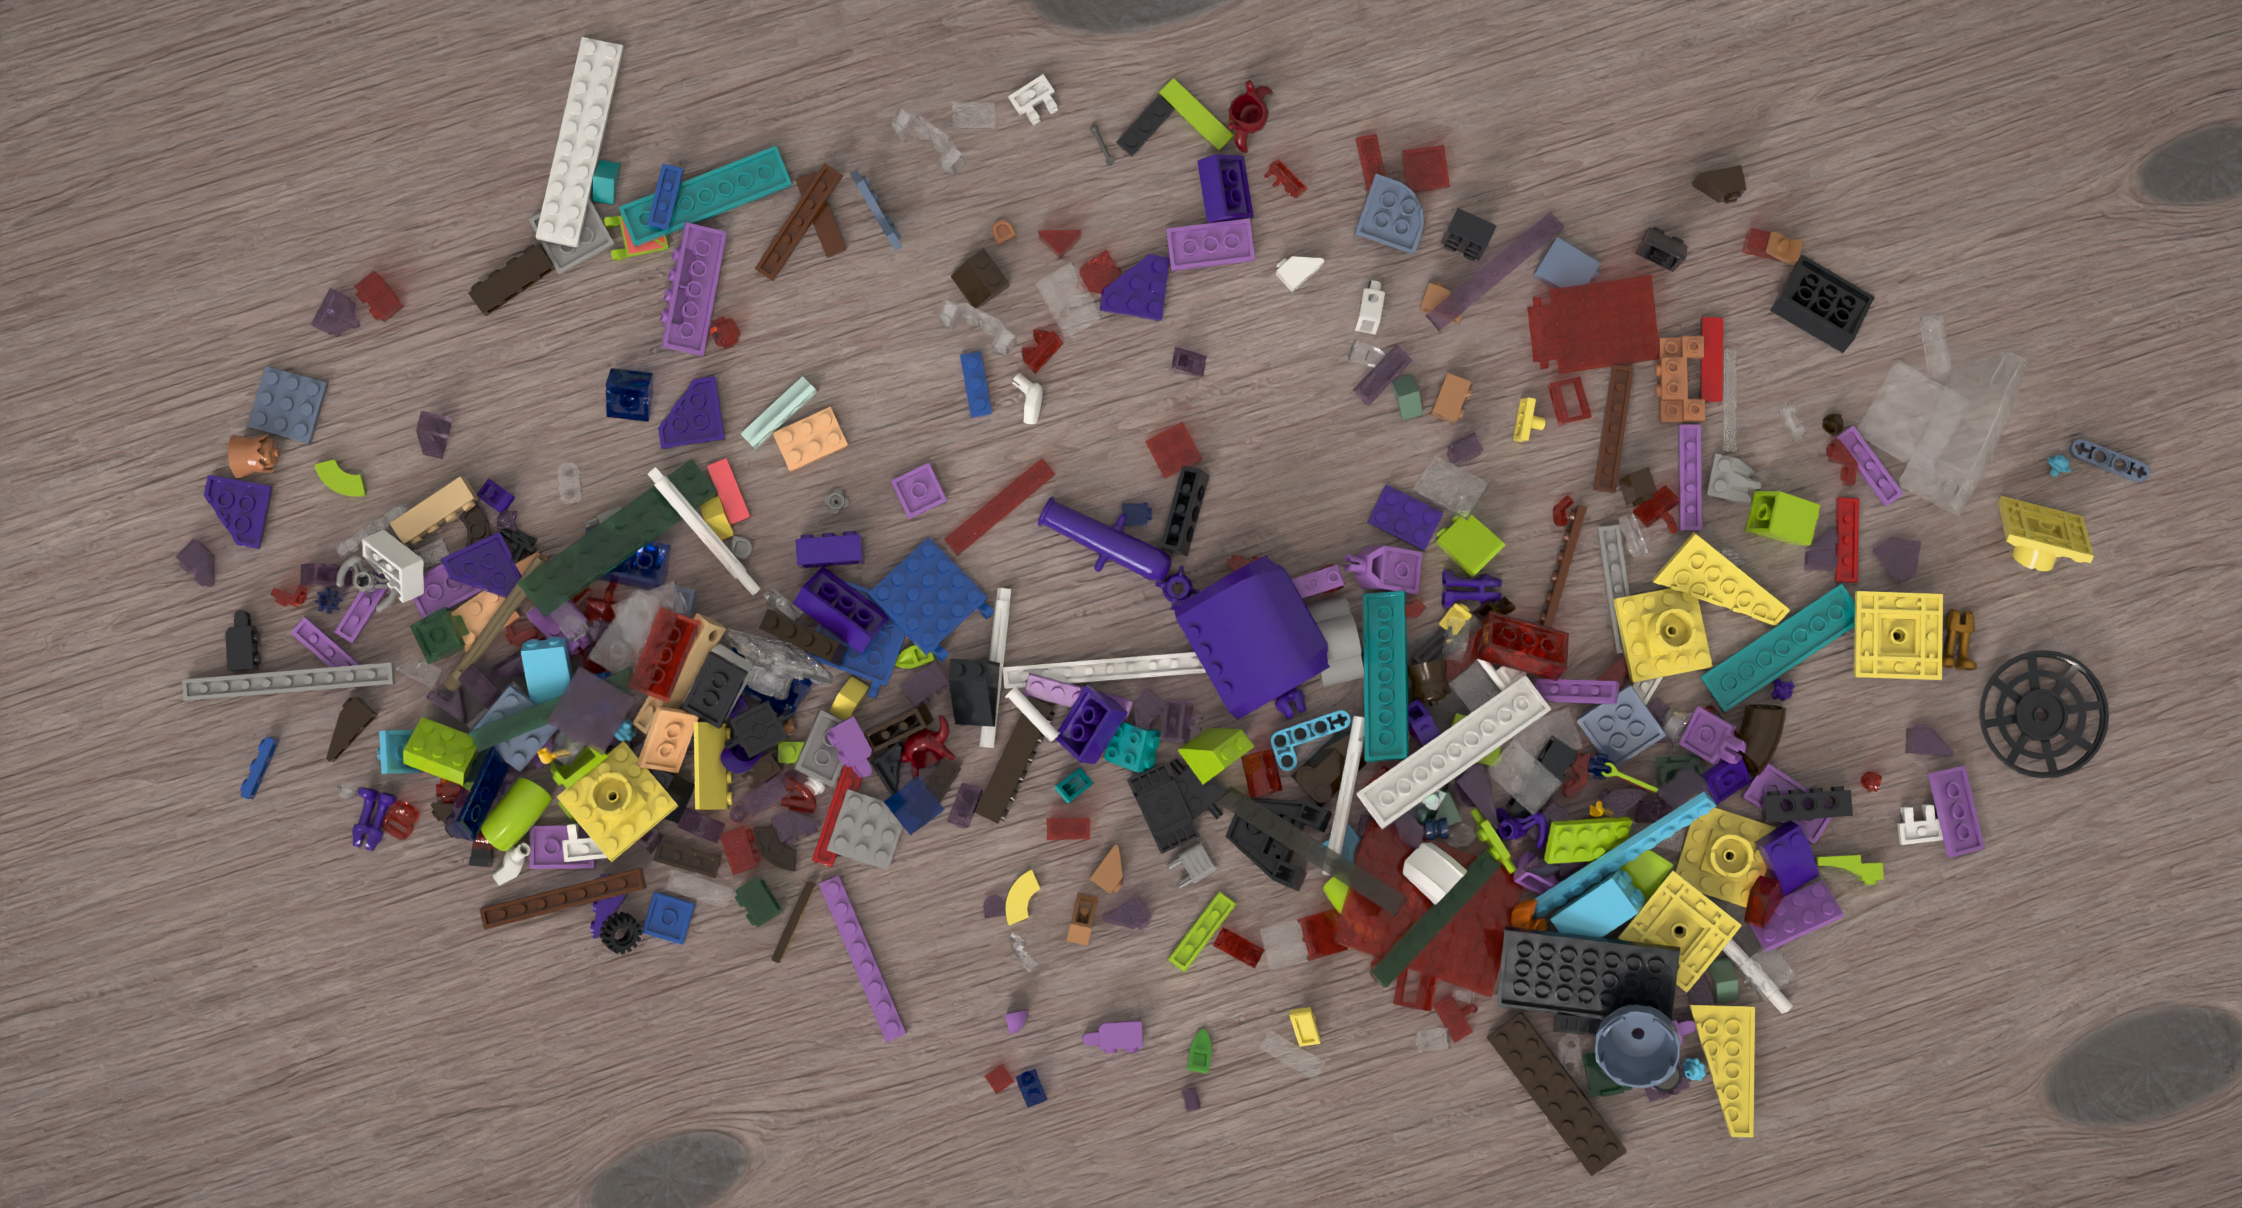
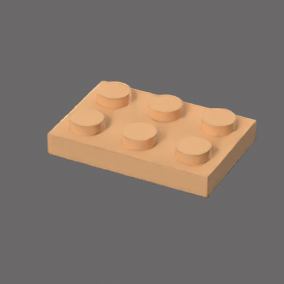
M831 407L773 432L790 472L848 446Z
M483 590L443 618L466 653L506 598ZM515 610L501 631L521 618L517 610Z
M658 706L637 762L639 767L679 773L694 732V722H697L699 717L686 710Z

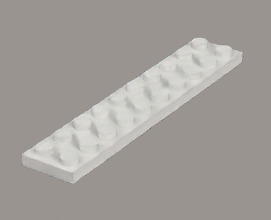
M584 37L581 39L535 238L537 240L577 248L579 246L593 185V175L597 168L624 51L623 45Z
M1525 675L1360 790L1356 795L1381 829H1383L1547 714L1551 708Z

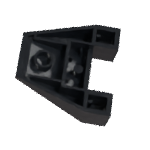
M1242 797L1225 837L1273 881L1299 892L1307 872L1289 864L1303 829L1307 825L1325 832L1333 813L1308 801Z

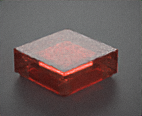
M1003 1064L984 1076L996 1094L1015 1082Z

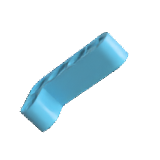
M1342 710L1274 733L1270 738V746L1278 767L1283 771L1292 770L1297 764L1294 746L1347 728L1351 721L1349 714ZM1339 714L1340 717H1345L1346 721L1343 722V726L1337 723L1332 725L1334 730H1330V723L1326 718L1330 717L1331 722L1336 720ZM1321 721L1326 725L1324 733L1316 732L1314 728L1316 722ZM1297 728L1305 731L1306 736L1303 740L1295 738L1294 732ZM1277 735H1282L1285 738L1286 743L1283 747L1275 745L1274 738ZM1284 755L1292 758L1293 763L1290 767H1284L1281 764V758Z

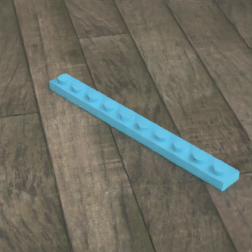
M1705 792L1700 793L1535 898L1538 902L1532 916L1537 919L1545 917L1550 911L1564 905L1575 895L1583 893L1585 889L1600 882L1605 876L1616 872L1621 866L1635 860L1643 852L1654 848L1662 840L1673 836L1681 828L1689 826L1692 821L1708 814L1711 809L1717 806L1714 799Z

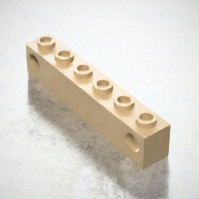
M696 613L633 722L643 733L648 735L658 706L680 709L708 653L716 647L725 632V627L713 618Z

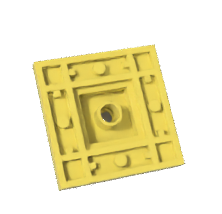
M2000 496L1998 506L2006 541L2014 546L2012 554L2017 562L2031 569L2037 568L2039 571L2052 570L2057 557L2072 558L2080 563L2092 562L2094 554L2083 516Z
M1670 588L1613 599L1631 683L1713 667L1698 598Z
M1856 591L1854 677L1942 680L1943 594Z
M624 741L607 754V759L557 796L611 862L678 807L677 803L647 768L639 767L637 764L638 757Z
M1713 808L1708 814L1700 816L1688 826L1675 872L1702 894L1754 910L1767 869L1754 842L1777 829V827ZM1727 852L1730 853V859H1729V860L1726 859V853H1727Z
M1672 870L1618 938L1625 941L1680 947L1676 984L1685 992H1688L1742 925ZM1681 926L1683 931L1676 933L1675 928Z

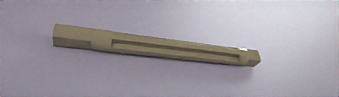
M539 556L535 557L444 683L447 689L455 693L547 568L549 563Z

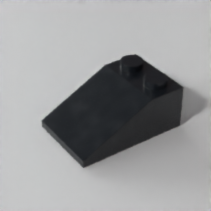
M1649 227L1635 254L1674 272L1685 260L1688 246L1683 244L1684 241L1678 237L1673 236L1671 238L1664 235L1665 232L1663 230Z
M950 659L949 686L955 725L995 727L1000 663L989 660Z

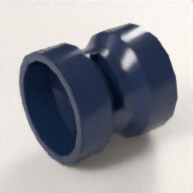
M1446 817L1435 821L1425 819L1427 841L1438 837L1449 839ZM1436 824L1439 825V834H1437Z

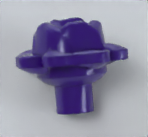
M1776 679L1773 682L1775 689L1771 696L1774 700L1780 699L1785 701L1792 696V690L1795 688L1792 681L1782 682L1781 679Z

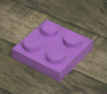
M929 463L891 480L909 520L947 502Z

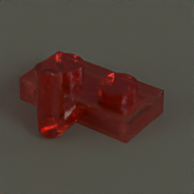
M1664 485L1652 495V499L1635 508L1633 514L1646 528L1662 518L1666 522L1669 532L1674 534L1677 532L1674 518L1668 511L1679 504L1680 500Z
M616 580L610 581L605 590L604 599L587 598L585 618L587 620L626 626L627 619H629L630 604L613 601V593L618 586Z
M1451 994L1432 1005L1454 1043L1473 1033L1465 1016L1470 1013H1476L1478 1010L1476 1005L1468 1004L1459 1009Z

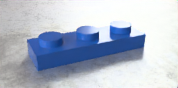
M662 163L647 223L648 226L669 231L684 172L683 168Z
M981 351L960 355L971 418L992 415Z
M266 736L258 746V751L260 752L257 759H254L250 764L249 771L251 772L248 779H245L241 785L240 790L242 793L240 796L254 800L280 740Z

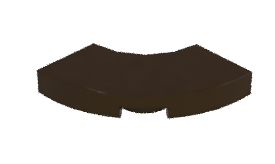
M477 505L468 511H463L459 519L465 524L468 531V541L465 547L491 536L488 520Z
M754 827L755 840L762 854L775 866L789 871H796L797 850L788 848L780 841L775 827Z

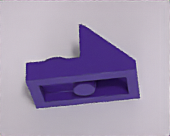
M489 478L477 493L480 499L502 514L505 513L515 499L511 493Z

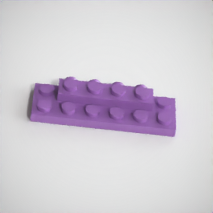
M688 222L684 223L681 243L678 245V248H674L672 253L675 265L674 268H670L668 274L671 286L670 289H666L664 301H668L667 307L662 310L660 321L664 322L661 347L704 356L727 232Z

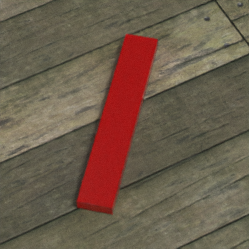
M843 766L812 861L833 867L837 854L826 849L846 790L858 792L863 778L856 775L852 766Z

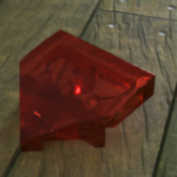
M1107 249L1081 266L1076 289L1101 294L1102 289L1121 276V270L1118 269Z

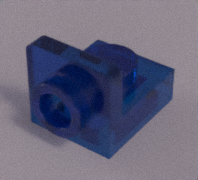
M1143 502V504L1122 503V514L1127 516L1124 525L1147 526V520H1152V508H1148V502Z

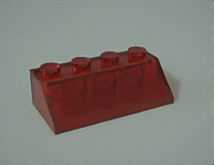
M658 604L627 681V687L669 703L701 622Z
M1489 611L1478 643V659L1557 681L1567 670L1569 633Z

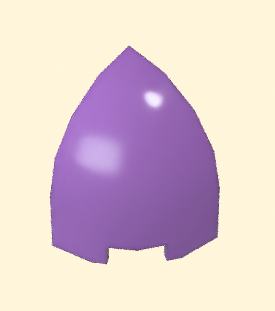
M1028 1009L1006 1013L1010 1035L1018 1032L1025 1025L1028 1018Z

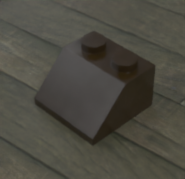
M1741 165L1700 173L1692 182L1693 187L1717 202L1724 201L1725 204L1736 202L1737 198L1742 197L1741 195L1747 190Z
M985 248L966 260L951 275V278L975 311L1010 287L1008 280Z

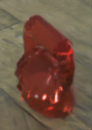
M397 800L383 820V829L399 840H406L412 834L414 824L419 819L420 813L412 805ZM392 819L393 821H396L403 827H406V833L392 826L388 822Z

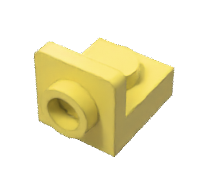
M1454 603L1438 625L1453 637H1456L1472 617L1469 614L1470 609L1462 603L1459 605Z

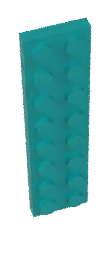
M777 146L681 182L669 231L647 225L655 193L618 208L634 247H638L683 229L686 222L692 224L699 223L791 187L792 183Z
M1840 584L1700 676V679L1724 713L1855 627V602L1843 584Z
M1393 591L1363 594L1365 761L1405 760L1409 757L1406 592Z

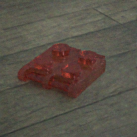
M1335 908L1297 919L1298 923L1301 924L1304 935L1302 940L1306 943L1308 950V961L1348 950L1347 945L1353 944L1350 930L1342 929L1348 923Z

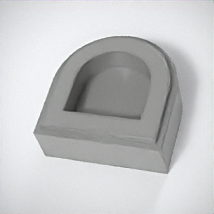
M733 536L730 551L737 559H746L751 556L753 545L746 538Z

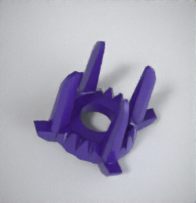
M1180 566L1178 573L1169 575L1164 582H1156L1155 584L1156 587L1162 588L1164 597L1172 603L1171 610H1174L1177 604H1181L1189 599L1192 594L1200 592V590L1193 588L1191 580L1183 574L1184 566ZM1175 582L1183 584L1184 591L1181 594L1172 592V585Z

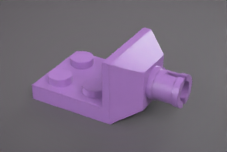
M1385 545L1365 546L1357 556L1347 554L1344 557L1343 562L1352 564H1343V569L1348 572H1355V578L1362 589L1405 591L1407 594L1414 595L1419 592L1423 552Z

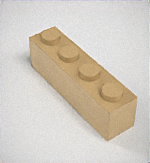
M460 476L389 524L403 545L415 546L423 540L422 537L429 533L431 535L440 529L439 526L444 522L449 523L458 517L457 514L462 510L468 511L476 505L474 502L479 500L467 479Z

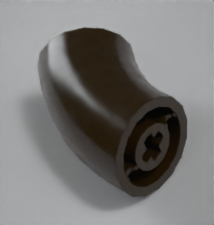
M1769 704L1745 705L1744 717L1737 738L1746 743L1745 753L1740 750L1738 753L1743 756L1742 758L1748 773L1760 776L1771 761L1783 732L1786 707Z

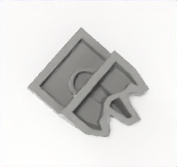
M1715 453L1706 496L1724 499L1727 502L1736 504L1751 503L1748 491L1761 490V483L1750 479V476L1754 475L1756 470L1749 463L1735 457Z

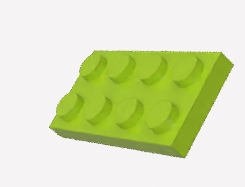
M1629 817L1552 821L1544 860L1547 864L1595 861L1628 840L1632 820Z

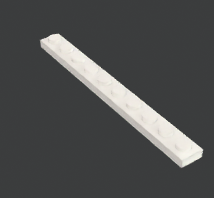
M1195 652L1003 667L1005 689H1012L1016 686L1024 688L1029 673L1070 684L1206 673Z

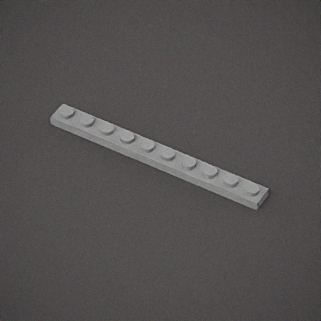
M394 662L183 679V701L395 684Z

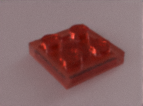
M1444 145L1402 150L1406 186L1413 192L1450 187Z
M1183 422L1145 441L1164 479L1180 472L1182 466L1190 467L1202 460Z

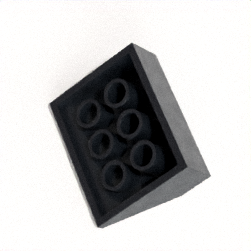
M1801 255L1776 297L1770 311L1844 353L1854 341L1875 297L1806 256Z

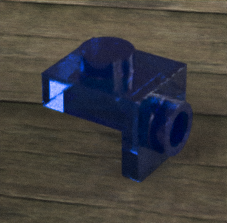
M1036 1069L1025 1071L1016 1077L1019 1089L1028 1108L1048 1100Z

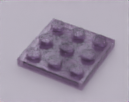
M579 666L546 723L604 755L636 699Z

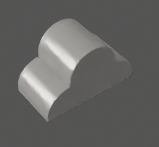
M1345 595L1306 604L1328 643L1329 652H1327V658L1330 668L1319 673L1322 687L1364 678L1360 640Z

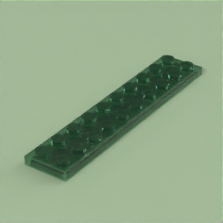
M692 459L667 476L694 509H697L718 494L716 488ZM653 486L518 582V585L545 618L683 518L659 490Z

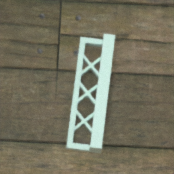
M802 376L752 422L741 435L756 450L773 435V432H776L818 392Z

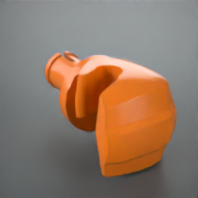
M1524 900L1514 907L1511 923L1514 927L1542 931L1547 929L1548 925L1545 919H1532L1537 900Z

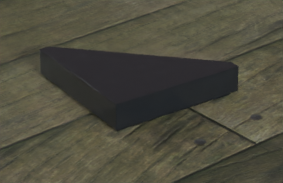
M902 741L870 762L891 795L895 794L898 788L903 750Z

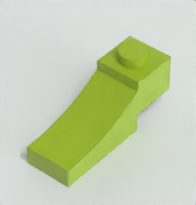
M1861 855L1814 857L1816 866H1830L1843 869L1856 875L1857 881H1864V885L1878 884L1877 880H1884L1883 863H1861Z

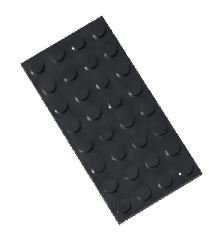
M1505 926L1497 1007L1604 1020L1611 1012L1620 1007L1640 1005L1653 1007L1671 1020L1680 947Z

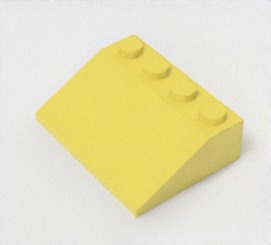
M694 722L695 809L728 810L729 805L733 803L732 792H729V784L732 783V772L728 771L721 762V753L726 747L724 742L731 739V728H728L726 723H723L722 727L718 729L707 722Z

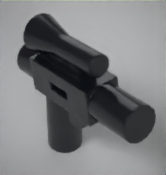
M505 527L501 529V535L509 540L512 550L515 551L511 558L513 563H518L524 552H528L531 555L536 552L537 548L534 545L537 542V538L531 537L519 529L514 533Z

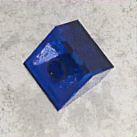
M611 368L606 381V417L649 422L653 395V373Z
M918 775L884 801L910 835L945 810Z

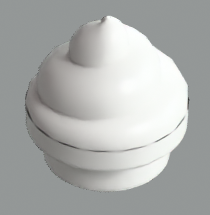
M810 776L806 778L804 786L812 795L816 796L825 790L824 783Z

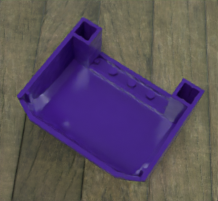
M1267 555L1241 567L1174 607L1176 620L1227 710L1237 720L1330 668L1327 658V652H1329L1328 643L1286 569L1268 559Z

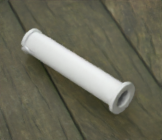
M1018 686L1014 687L1005 696L1006 699L1009 698L1050 743L1060 734L1018 690Z

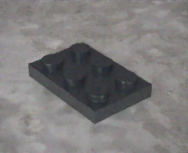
M710 651L682 708L716 728H721L747 677L748 671Z

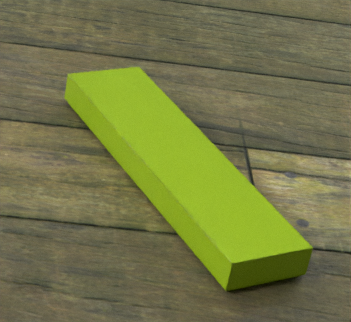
M1174 78L1159 92V95L1216 150L1220 151L1234 137L1225 126Z
M1219 891L1168 960L1183 972H1186L1236 906V903Z

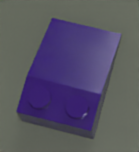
M1788 821L1754 842L1783 897L1819 876L1810 844L1800 825Z

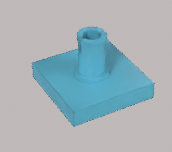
M414 730L379 731L380 747L376 753H380V755H377V758L381 760V774L420 773L419 769L403 764V750Z

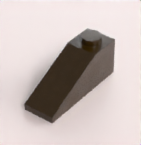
M359 697L349 698L342 705L344 709L339 714L326 757L329 762H335L378 716Z

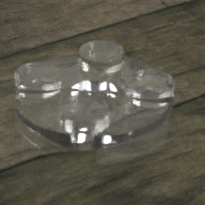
M772 586L763 595L765 599L771 604L773 603L781 612L795 622L804 613L791 600L785 598Z

